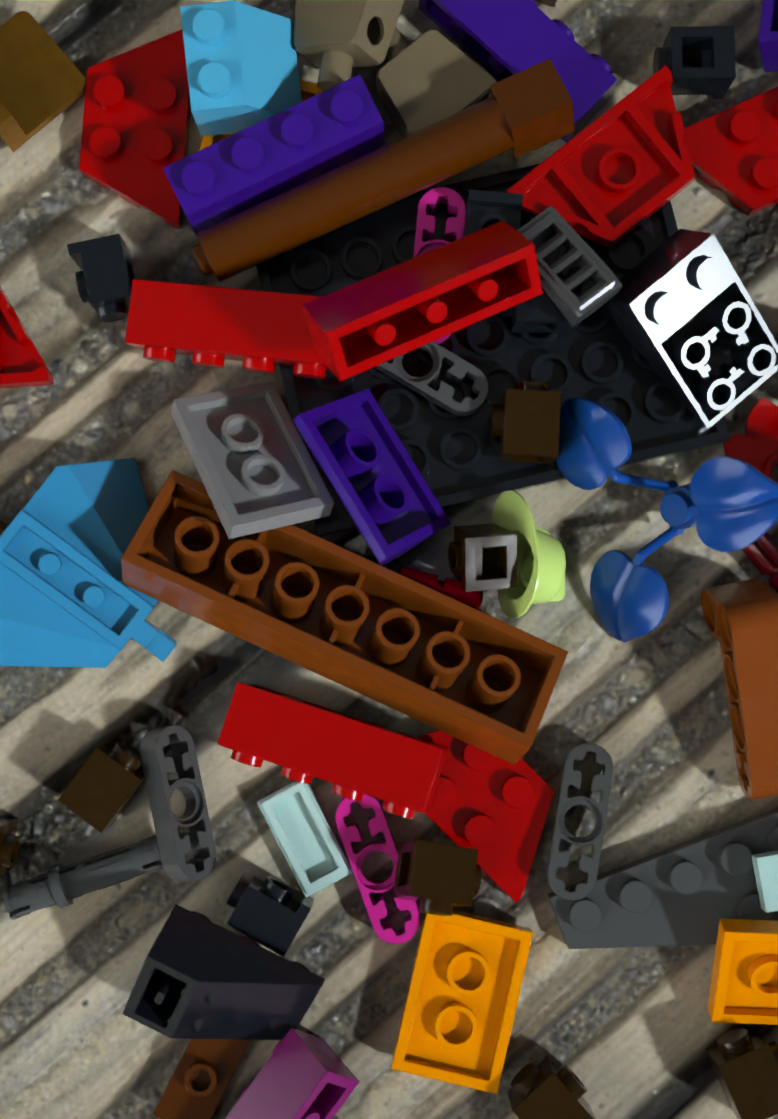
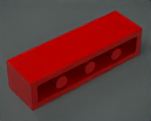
M500 221L302 305V309L317 355L341 382L539 296L543 292L534 243L506 222Z
M132 280L125 343L144 350V359L174 363L176 354L193 356L192 364L212 368H224L225 360L243 361L242 369L259 373H274L275 365L294 367L293 375L315 379H325L326 370H330L316 353L302 309V305L322 296Z
M237 682L217 745L232 749L230 758L240 763L261 767L263 760L283 766L280 773L283 777L305 784H311L313 777L333 783L331 792L355 801H362L364 794L384 800L383 810L409 819L414 818L415 811L424 814L430 810L449 747L247 682Z

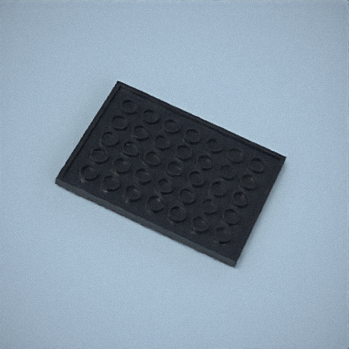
M539 164L440 187L456 191L462 197L466 207L469 189L506 192V190ZM431 189L412 194L257 265L262 291L323 297L413 259L418 205L423 195ZM668 201L610 248L604 247L585 237H580L610 268L617 279L620 280L677 232L678 229L671 201ZM437 204L435 212L426 214L435 216L434 239L444 240L447 218L456 217V215H451L447 212V205ZM521 209L520 228L535 218L536 215ZM548 227L533 238L531 242L534 243L535 250L554 237L555 234ZM423 237V238H422V241H423V242H426V241H429V240H430V239H428V238H426V237ZM562 244L543 258V260L550 266L565 255L568 250ZM575 261L567 268H565L563 271H561L559 274H557V276L559 278H565L570 267L580 266ZM589 278L582 282V295L595 286ZM605 304L582 320L574 333H511V317L502 316L501 312L453 332L446 341L438 344L480 369L487 379L488 393L484 404L477 412L468 416H457L448 412L374 367L340 382L330 370H326L325 379H315L293 375L294 367L279 365L293 423V419L303 412L369 388L441 508L498 496L504 491H520L567 480L558 468L556 460L552 464L499 461L500 436H491L490 434L492 404H501L505 390L515 389L516 382H543L547 384V391H561L560 410L566 399L580 397L595 401L613 412L626 427L632 445L631 456L620 467L723 444L730 440L725 416L711 428H704L628 341ZM414 349L404 355L402 366L407 374L413 377H422L432 370L433 360L426 351ZM391 359V360H389V361H387V362H388V363H393V359ZM443 362L438 378L429 387L438 391L442 380L454 388L453 399L456 402L461 403L466 397L475 400L478 395L472 391L474 382L466 377L462 383H456L447 378L446 373L451 366ZM306 446L334 501L330 516L315 519L318 536L322 537L356 529L347 511Z

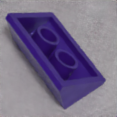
M369 388L303 412L293 419L300 436L379 565L384 566L451 525V522Z

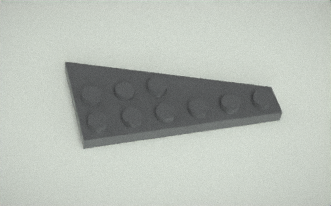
M778 808L597 875L593 891L583 899L571 901L557 896L554 892L547 894L568 949L716 944L720 918L778 921V911L766 913L761 909L751 856L778 850ZM575 884L565 887V890L573 891Z

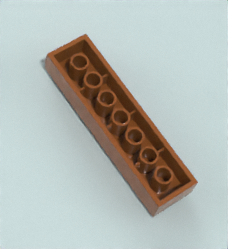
M172 470L121 558L122 581L124 585L513 765L532 746L568 654V651L294 525L229 539L204 484L175 470Z

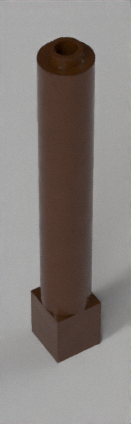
M549 58L490 85L491 97L198 231L197 236L200 243L192 246V250L203 274L208 276L214 273L218 281L222 282L504 152L512 150L515 158H518L575 132L573 101L551 59Z

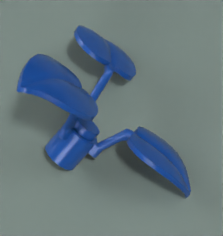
M586 398L566 399L560 410L559 453L556 462L562 475L574 486L585 490L601 487L609 476L617 483L663 491L665 494L660 504V513L664 521L670 524L669 529L637 551L633 560L620 550L606 552L599 558L591 574L590 595L598 619L615 639L625 643L656 629L663 621L669 606V594L664 579L654 568L642 565L644 560L673 537L683 534L684 529L693 526L697 527L700 540L706 546L716 551L734 552L753 544L778 520V483L765 476L751 464L731 456H720L704 462L695 472L691 483L678 486L674 480L659 481L624 474L617 467L626 463L632 452L630 436L626 427L613 412L601 404Z

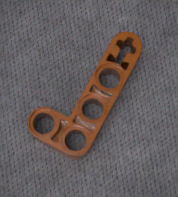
M756 578L703 588L701 591V605L708 630L720 642L736 767L742 790L749 801L777 796L778 596Z

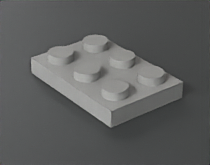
M272 381L173 399L171 414L229 539L330 516L334 501Z

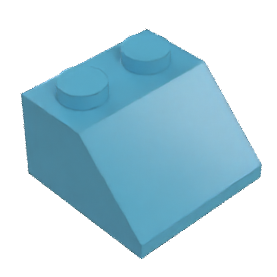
M235 0L180 6L191 112L201 137L238 133L302 102L292 19Z

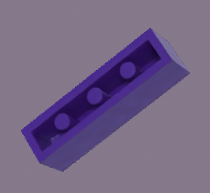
M419 0V10L498 82L550 58L573 101L575 132L562 137L561 139L567 143L574 138L609 101L618 80L613 76L609 64L599 55L589 54L575 41L571 30L558 19L551 20L536 6L535 0Z
M359 74L164 167L163 170L195 236H197L198 231L384 147V121Z

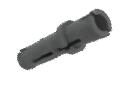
M153 835L140 842L93 856L90 859L75 864L63 866L61 863L48 867L47 873L6 885L2 889V898L6 912L9 913L10 919L15 920L54 905L63 908L71 905L73 899L84 894L110 887L148 872L163 869L157 837Z

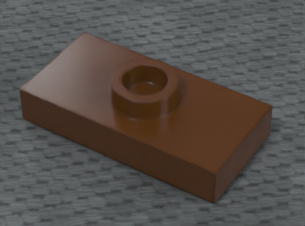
M190 1039L153 1114L162 1119H211L250 1040Z

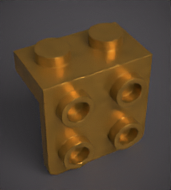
M26 11L17 12L0 26V137L14 153L84 95L86 87L84 75L33 16Z

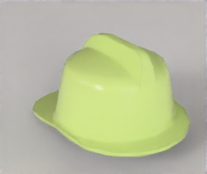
M515 490L504 491L496 499L492 510L491 523L517 534V588L498 589V600L502 611L509 618H520L528 611L531 604L555 603L563 600L565 596V551L562 544L547 530L535 526L530 507L521 494ZM499 546L497 547V566H498V567H499Z

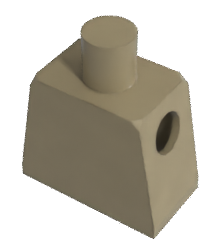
M296 0L294 45L297 52L320 68L317 82L319 89L326 91L349 80L352 69L377 67L384 62L404 0Z
M395 27L384 60L386 65L376 74V93L400 136L403 138L490 98V85L497 82L488 72L437 30H428L410 44Z

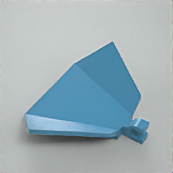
M135 458L56 466L27 505L21 509L0 536V666L106 668L130 638L163 662L175 648L176 640L146 620L159 600L124 585L122 581L121 558L149 511Z

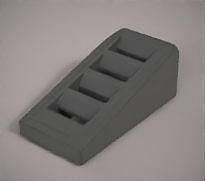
M551 205L517 231L530 241L548 227L554 232V237L535 250L541 286L572 327H574L616 296L623 285L610 268ZM563 244L568 252L548 266L543 258ZM576 261L582 269L562 282L557 274ZM589 278L595 286L577 298L572 293V290Z

